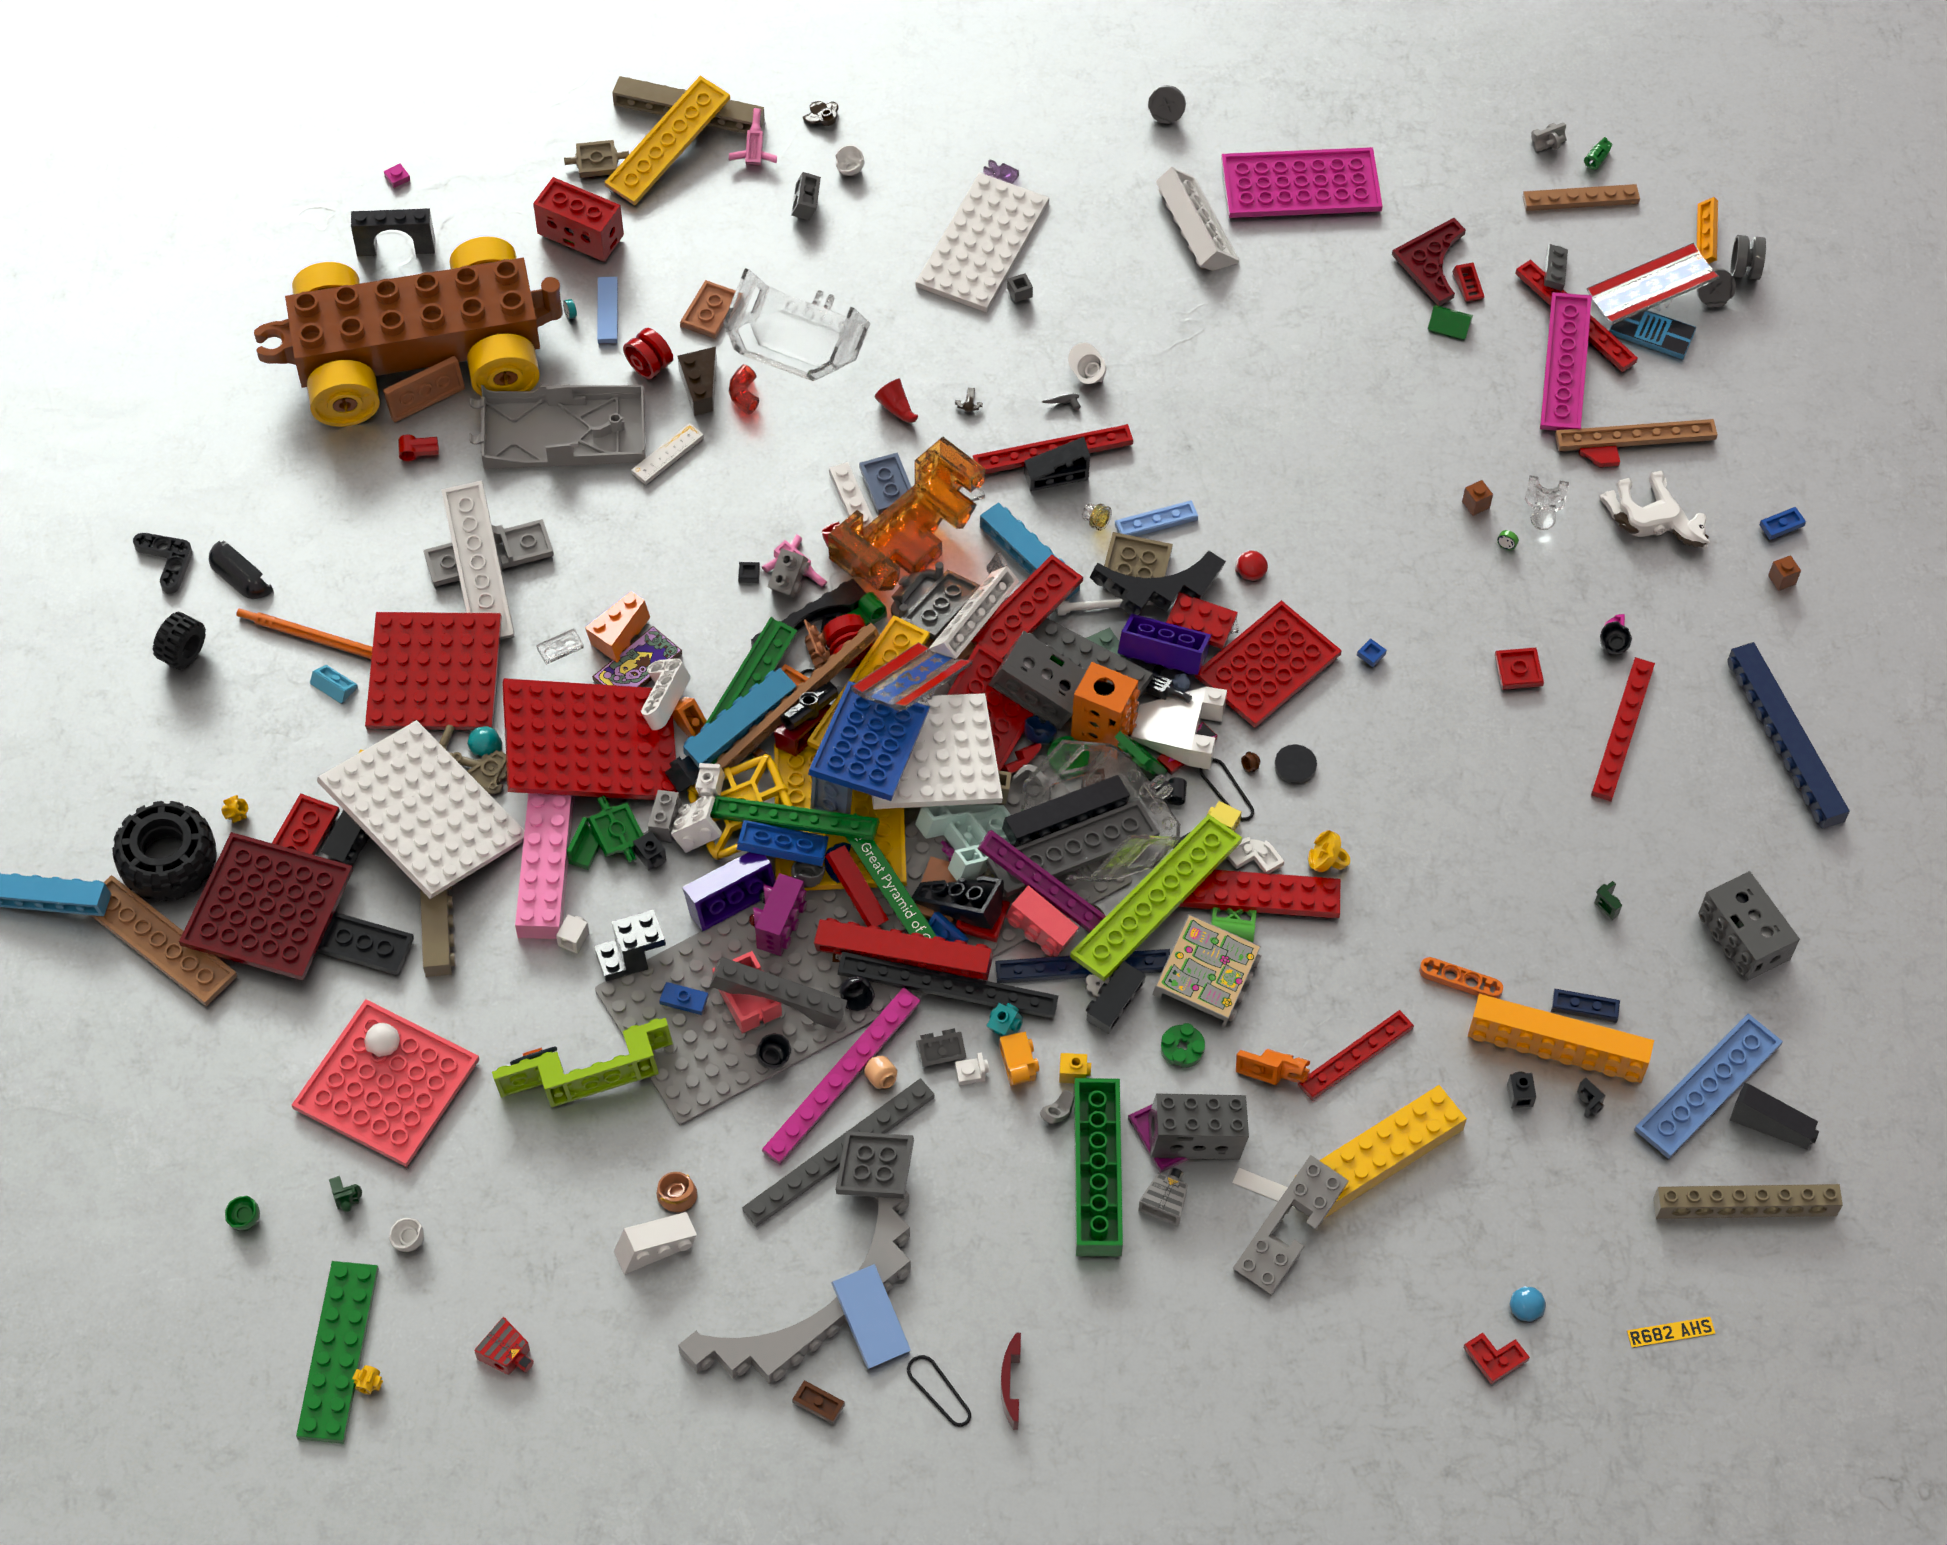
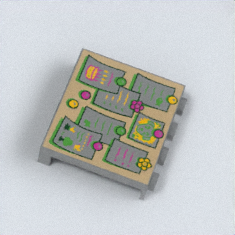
M1188 914L1152 995L1161 998L1162 993L1224 1020L1222 1026L1225 1027L1227 1021L1232 1022L1237 1009L1234 1006L1236 1002L1241 1003L1245 991L1242 990L1244 984L1249 985L1254 974L1250 972L1252 966L1257 968L1261 959V955L1258 954L1261 946Z

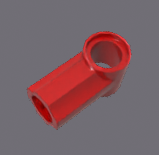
M405 434L398 439L399 458L403 461H413L417 456L439 455L438 437L416 438L413 435Z

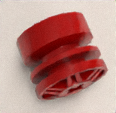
M845 614L836 617L825 625L822 633L825 643L829 648L830 656L837 654L845 642L852 640L857 636L858 631L866 626L860 615ZM871 643L865 650H863L845 668H853L859 666L864 657L866 656V654L873 646V643Z

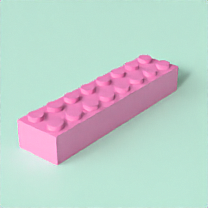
M528 793L515 922L518 938L557 939L556 935L563 924L568 873L567 849L571 840L574 796Z

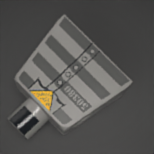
M1171 1168L1168 1176L1158 1173L1141 1197L1138 1211L1179 1226L1188 1187L1186 1183L1181 1182L1184 1173L1177 1168Z

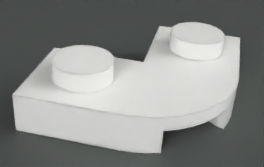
M1250 837L1242 839V842L1227 857L1235 869L1242 867L1252 860L1257 863L1264 873L1269 874L1284 866V860L1268 841L1250 840Z

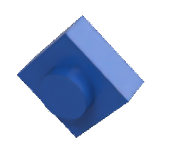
M1370 638L1358 650L1357 656L1374 667L1386 655L1387 650Z

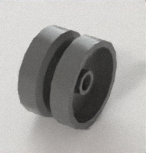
M1737 235L1735 237L1730 273L1733 278H1743L1747 270L1749 279L1760 280L1766 256L1765 237L1755 236L1751 243L1746 235Z

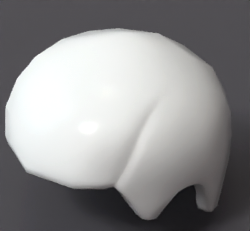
M856 145L841 147L835 154L836 167L841 174L853 176L862 170L864 156Z
M378 1023L367 1031L364 1043L368 1052L381 1057L391 1055L397 1050L400 1037L398 1031L390 1024Z
M403 1218L397 1220L391 1227L389 1240L395 1249L408 1253L416 1250L422 1244L424 1230L416 1219Z

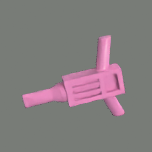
M753 109L752 126L750 130H747L746 150L729 153V161L745 158L746 165L761 166L762 159L777 163L776 155L762 151L764 134L760 127L761 109Z
M796 534L791 544L784 540L774 550L775 559L762 566V569L766 573L774 569L781 548L805 556L797 550L802 538ZM809 559V568L804 576L809 577L820 587H823L827 581L813 570L811 560Z

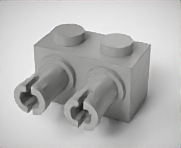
M781 548L767 587L794 598L801 590L802 582L800 581L803 574L805 575L808 571L809 559Z

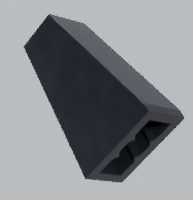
M1746 1082L1744 1083L1733 1108L1730 1121L1806 1150L1811 1142H1816L1819 1131L1816 1130L1817 1120Z

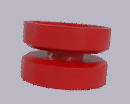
M649 327L641 330L636 335V338H631L623 346L624 355L631 367L646 379L654 378L661 369H665L673 361V353L667 342L659 333Z

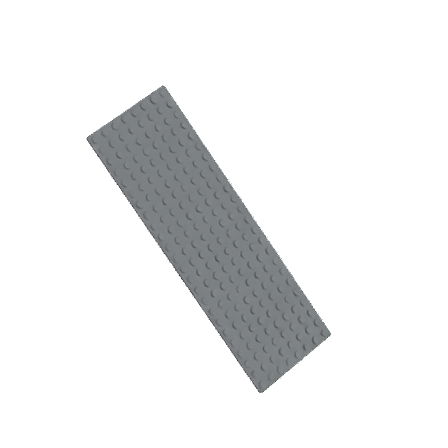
M1039 755L1028 764L1038 767L1049 780L1048 785L1040 788L1030 778H1025L1017 784H1013L1010 781L1007 803L992 804L1004 805L1008 812L1013 815L1070 792L1056 772L1052 771L1045 757ZM1018 770L1016 772L1011 773V780L1013 776L1018 772ZM917 819L905 825L907 886L904 887L911 897L922 881L930 856L949 861V857L942 851L943 845L941 841L947 842L953 848L944 835L926 839L915 825ZM1116 855L1056 877V879L1092 904L1132 883V877ZM990 869L981 875L994 878ZM870 888L889 919L878 927L887 931L897 929L908 934L879 888ZM845 889L807 891L805 897L807 907L804 913H800L798 928L796 931H792L790 946L787 950L784 949L782 956L757 949L753 907L763 910L765 906V899L709 929L701 931L647 959L648 970L605 981L595 987L598 997L622 1035V1031L627 1030L633 1025L640 1026L656 1018H666L673 1045L652 1051L659 1074L649 1078L679 1125L693 1120L870 1025L902 989L900 987L870 982L875 993L872 1004L860 1011L849 1010L845 1007L842 1021L835 1030L814 1023L801 1012L781 1003L782 1016L765 1024L763 1021H760V1026L742 1034L719 990L710 987L713 977L712 968L716 967L721 957L733 960L753 951L761 966V971L763 970L764 972L841 998L839 993L841 984L850 977L837 975L840 962H832V953L816 951L814 941L820 919L833 918L841 923L856 922L860 926L867 927ZM1022 891L1008 897L1003 893V901L1010 902L1009 909ZM1006 917L997 943L964 934L969 938L968 945L984 944L991 948L993 958L1028 940L1024 935V930L1011 926ZM954 919L953 925L956 926L957 919ZM837 954V958L839 961L841 959V955ZM666 982L707 992L709 997L703 1014L699 1015L660 1005L659 1000ZM907 989L917 998H920L927 994L924 992ZM772 1033L783 1035L789 1040L791 1046L789 1060L783 1067L776 1070L764 1068L756 1058V1049L765 1035Z

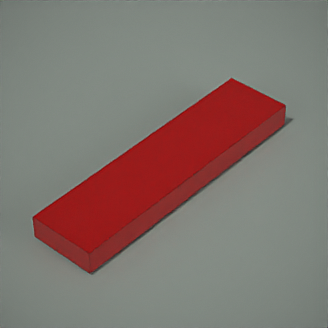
M845 845L828 853L825 856L866 926H880L889 920Z

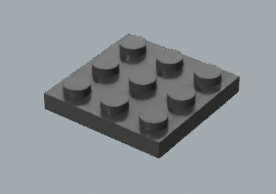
M846 1131L835 1189L836 1194L904 1199L914 1144L913 1135Z

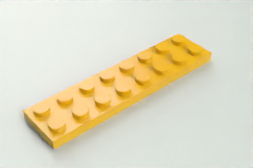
M700 75L604 182L605 186L628 202L636 205L731 99L730 94Z
M893 615L849 681L859 683L918 643L924 646L930 637V632ZM915 658L889 674L891 683L897 680L900 674L908 670ZM882 679L874 685H872L870 688L879 691L882 690ZM846 685L807 740L809 746L818 750Z

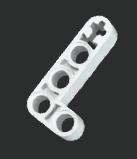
M681 659L658 660L650 664L647 669L655 686L647 698L641 713L652 730H659L667 724L690 681L691 676Z

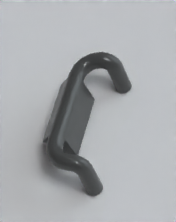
M942 562L935 564V570L926 569L921 572L911 573L909 576H904L898 581V584L901 586L891 596L894 600L891 605L892 616L902 618L908 611L907 605L903 603L923 579L931 577L938 580L943 575L944 565Z

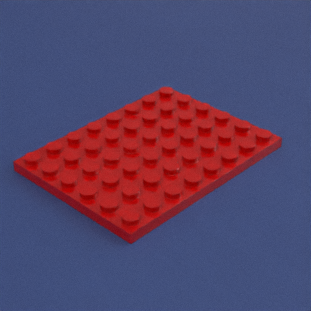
M503 679L508 792L588 797L606 796V798L655 800L658 790L678 792L665 774V771L671 768L669 763L676 759L673 716L671 714L663 728L652 730L641 713L653 688Z

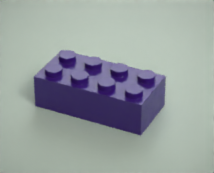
M1131 613L1121 631L1117 653L1127 658H1136L1146 663L1163 665L1168 669H1178L1187 674L1198 675L1208 654L1211 634Z
M747 852L682 888L690 916L703 932L765 899L764 884L773 887L775 878L771 862L765 855Z

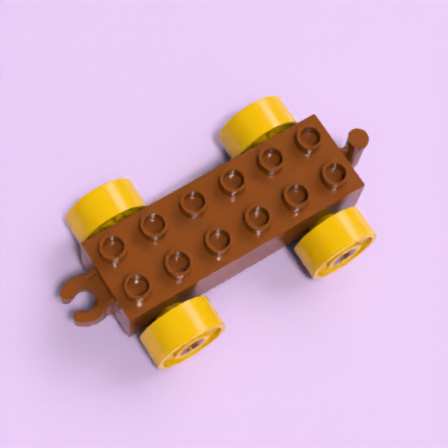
M478 237L460 244L450 256V269L367 283H360L356 271L345 264L337 262L316 263L302 269L292 281L293 294L285 296L288 319L260 325L254 330L257 343H263L268 338L277 337L282 341L280 346L274 349L260 346L256 351L261 362L296 365L301 388L307 387L312 415L319 422L336 427L362 423L377 412L380 401L376 376L431 367L452 356H455L458 362H468L472 387L480 396H482L481 385H484L490 391H531L538 383L540 377L535 353L536 349H540L538 327L552 320H558L563 315L560 283L554 277H547L542 281L541 289L530 291L524 257L517 258L514 247L509 242L497 237Z

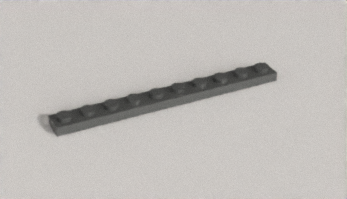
M920 1078L848 1131L885 1134L934 1099L935 1094ZM846 1132L743 1206L742 1210L751 1222L758 1227L839 1168Z

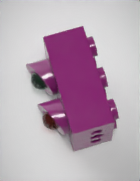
M779 873L773 887L764 884V891L760 893L759 899L765 906L763 910L753 907L754 914H751L749 917L750 925L755 927L757 949L782 956L784 949L787 950L791 943L790 935L792 931L797 930L799 925L798 917L800 913L805 912L807 907V901H805L807 891L804 890V881Z

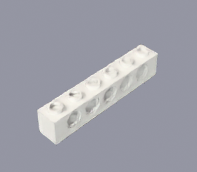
M1008 566L990 573L929 647L933 655L938 653L952 658L949 661L957 659L1019 583V580Z

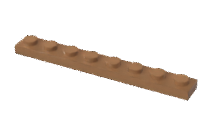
M1714 419L1556 430L1555 433L1558 451L1605 446L1624 447L1716 440L1718 436Z

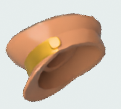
M670 1172L659 1180L656 1195L659 1203L665 1209L671 1212H683L691 1208L696 1202L697 1188L689 1175H685L682 1172Z

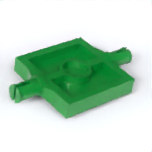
M606 796L599 797L597 801L602 811L590 816L588 822L605 857L624 852L628 863L636 861L637 858L632 851L634 847L633 841L643 836V833L628 803L610 806Z

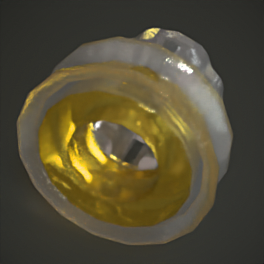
M1088 503L1084 507L1082 518L1089 522L1090 527L1101 531L1109 524L1112 510L1109 506H1105L1102 503L1097 506Z

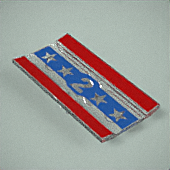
M1691 243L1588 287L1587 292L1589 295H1592L1593 302L1606 320L1613 325L1650 308L1661 311L1659 306L1664 302L1665 308H1668L1674 298L1720 279V277L1706 262L1696 245Z
M918 642L852 685L851 691L865 700L868 699L900 712L901 710H906L919 700L927 703V699H932L938 687L971 666L972 661L957 660L931 651L928 647Z

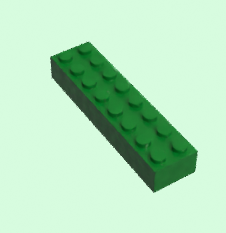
M1075 1078L1076 1256H1122L1120 1079Z

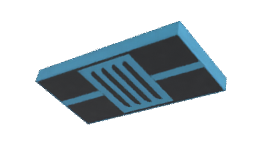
M1624 303L1620 305L1618 312L1633 305ZM1642 308L1614 320L1609 332L1616 337L1683 360L1697 327Z

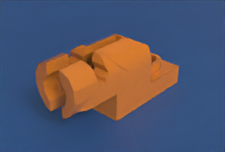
M1266 1049L1261 1056L1240 1050L1236 1054V1072L1277 1085L1282 1078L1292 1082L1303 1083L1309 1075L1310 1069H1307L1306 1066L1310 1065V1061L1300 1057L1293 1059L1294 1055L1283 1054L1271 1049Z

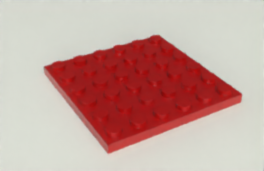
M376 612L365 720L366 729H402L416 720L426 730H445L447 725H452L455 728L454 730H474L483 726L493 728L502 621L501 613Z

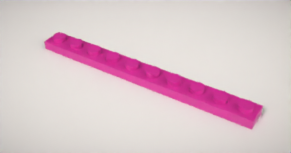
M903 987L762 1148V1152L780 1165L865 1068L867 1062L879 1052L919 1006L921 1000Z

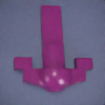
M942 840V851L949 857L948 860L950 862L955 850Z

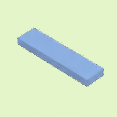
M598 277V344L618 343L617 277Z
M1192 500L1115 520V526L1118 533L1137 537L1197 521L1198 514Z

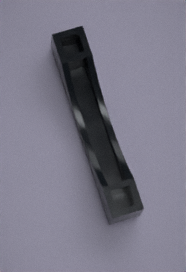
M852 578L847 582L841 583L831 592L824 593L816 601L809 602L801 610L791 613L781 622L796 629L798 634V632L806 627L805 619L812 624L822 620L824 615L842 612L845 615L858 608L859 600L866 592ZM760 633L751 639V646L754 645Z

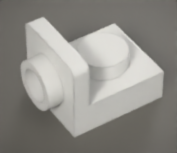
M982 1052L977 1053L976 1059L955 1062L959 1085L985 1081V1075L989 1072L987 1059L983 1060Z

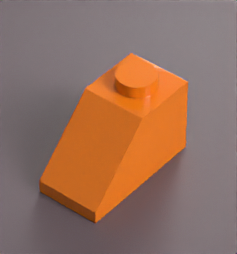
M685 696L681 698L672 713L675 722L688 737L698 735L701 728L707 722L694 698Z

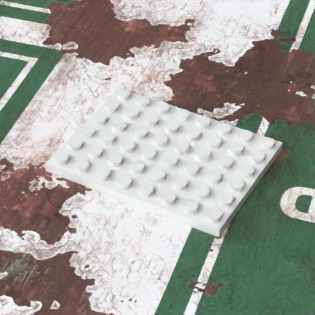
M417 720L323 773L317 779L320 786L429 899L524 842L525 830Z

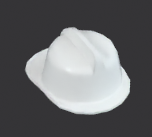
M1084 342L1075 345L1068 355V363L1072 371L1084 384L1102 383L1106 374V363L1103 357L1089 343Z

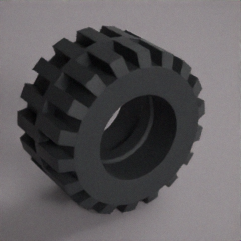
M179 611L171 614L161 624L153 642V655L178 670L186 668L196 659L203 647L206 637L205 625Z

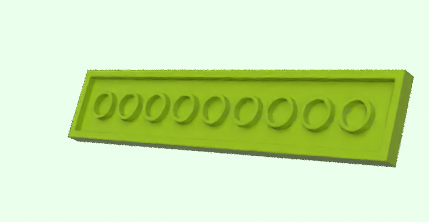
M1208 814L1070 952V957L1099 979L1105 981L1242 842V837Z

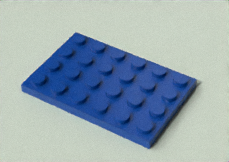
M848 681L809 768L808 775L892 801L927 718L930 706L914 701L907 705L896 704L903 699L895 696L888 702H884L871 697L879 692V690L869 687L861 692L852 687L857 683ZM885 692L879 694V695H883V698H884L885 696H891V695H889L888 693H885Z

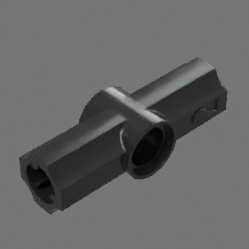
M827 682L814 692L803 693L799 698V703L781 715V722L786 729L791 731L806 720L817 719L820 714L819 710L836 699L838 691L833 684Z

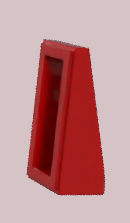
M1474 262L1456 265L1452 272L1465 302L1484 299L1485 296ZM1477 292V295L1469 296V293Z

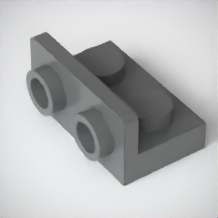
M955 1028L943 1030L941 1036L934 1037L933 1033L920 1035L921 1040L916 1041L922 1067L967 1058L962 1033L956 1032Z

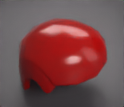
M1254 550L1242 553L1235 565V571L1239 572L1243 579L1251 581L1261 579L1268 569L1266 558Z

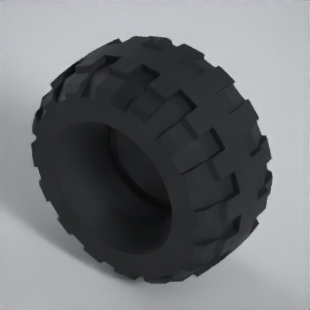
M156 801L151 806L145 807L143 805L137 808L134 815L129 814L123 820L122 828L120 827L116 831L114 847L112 848L113 859L124 884L130 890L137 892L139 896L146 899L154 897L156 901H168V898L173 897L178 900L184 898L185 894L190 891L194 893L202 886L201 882L209 878L217 857L215 839L206 819L194 808L188 805L184 807L183 803L170 801L169 804L164 803V801ZM172 837L183 841L180 848L166 858L155 859L145 855L147 848L161 838Z

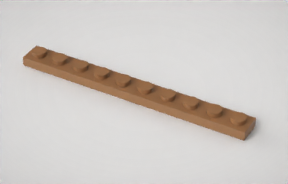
M872 623L862 627L858 631L857 636L845 642L837 654L831 655L827 659L826 664L814 670L806 682L800 683L794 693L783 698L780 705L774 711H769L763 721L758 725L752 726L748 734L743 739H738L733 744L731 750L720 755L715 764H720L723 771H725L724 768L726 767L732 768L738 765L769 737L777 727L783 724L781 722V715L798 704L799 698L803 693L814 692L823 684L829 682L879 637L877 628Z

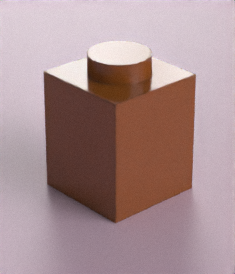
M1480 480L1465 487L1462 502L1472 516L1490 509L1493 493L1484 481Z
M1790 555L1773 561L1768 576L1777 590L1780 591L1796 585L1801 569Z

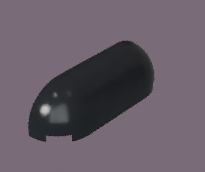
M218 541L212 546L208 558L210 567L241 595L250 599H259L273 592L271 584L268 585L261 579L262 572L226 541Z

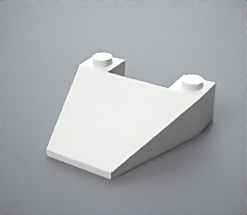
M1203 687L1184 692L1192 696L1189 703L1175 697H1168L1166 700L1159 699L1139 705L1138 716L1135 721L1137 726L1131 735L1132 739L1188 766L1210 770L1214 756L1215 737L1198 735L1196 733L1200 718L1222 722L1226 707L1227 690Z

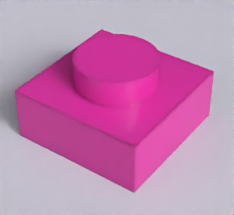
M401 163L384 170V176L393 188L410 181V175Z

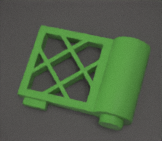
M1213 907L1212 925L1253 943L1256 910H1248L1246 912L1251 917V921L1242 920L1239 915L1244 913L1243 909L1234 912L1228 908L1225 911L1229 916L1224 918L1216 917L1217 913L1221 910L1220 908Z

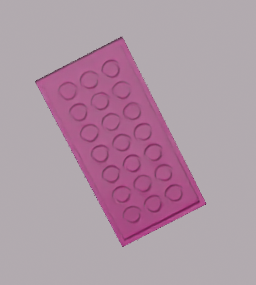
M1373 147L1228 153L1221 155L1229 218L1382 211L1383 206Z

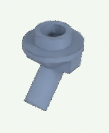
M1185 673L1176 674L1172 680L1177 690L1186 692V689H1189L1190 686L1189 677H1186Z

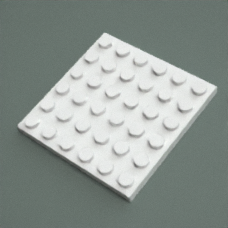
M985 693L919 696L914 699V702L930 706L929 713L892 801L872 796L873 809L1002 803L1003 797Z

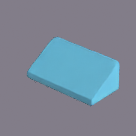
M324 665L312 672L310 684L339 703H343L358 688L355 682L328 665Z

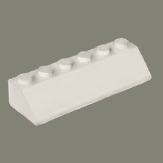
M1171 166L1155 182L1159 187V193L1167 202V208L1174 215V221L1181 228V235L1187 240L1188 248L1194 253L1196 263L1201 268L1214 271L1240 262L1196 178Z

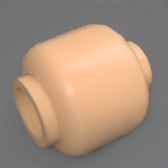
M877 1056L867 1062L864 1074L875 1088L886 1089L895 1083L897 1069L887 1057Z

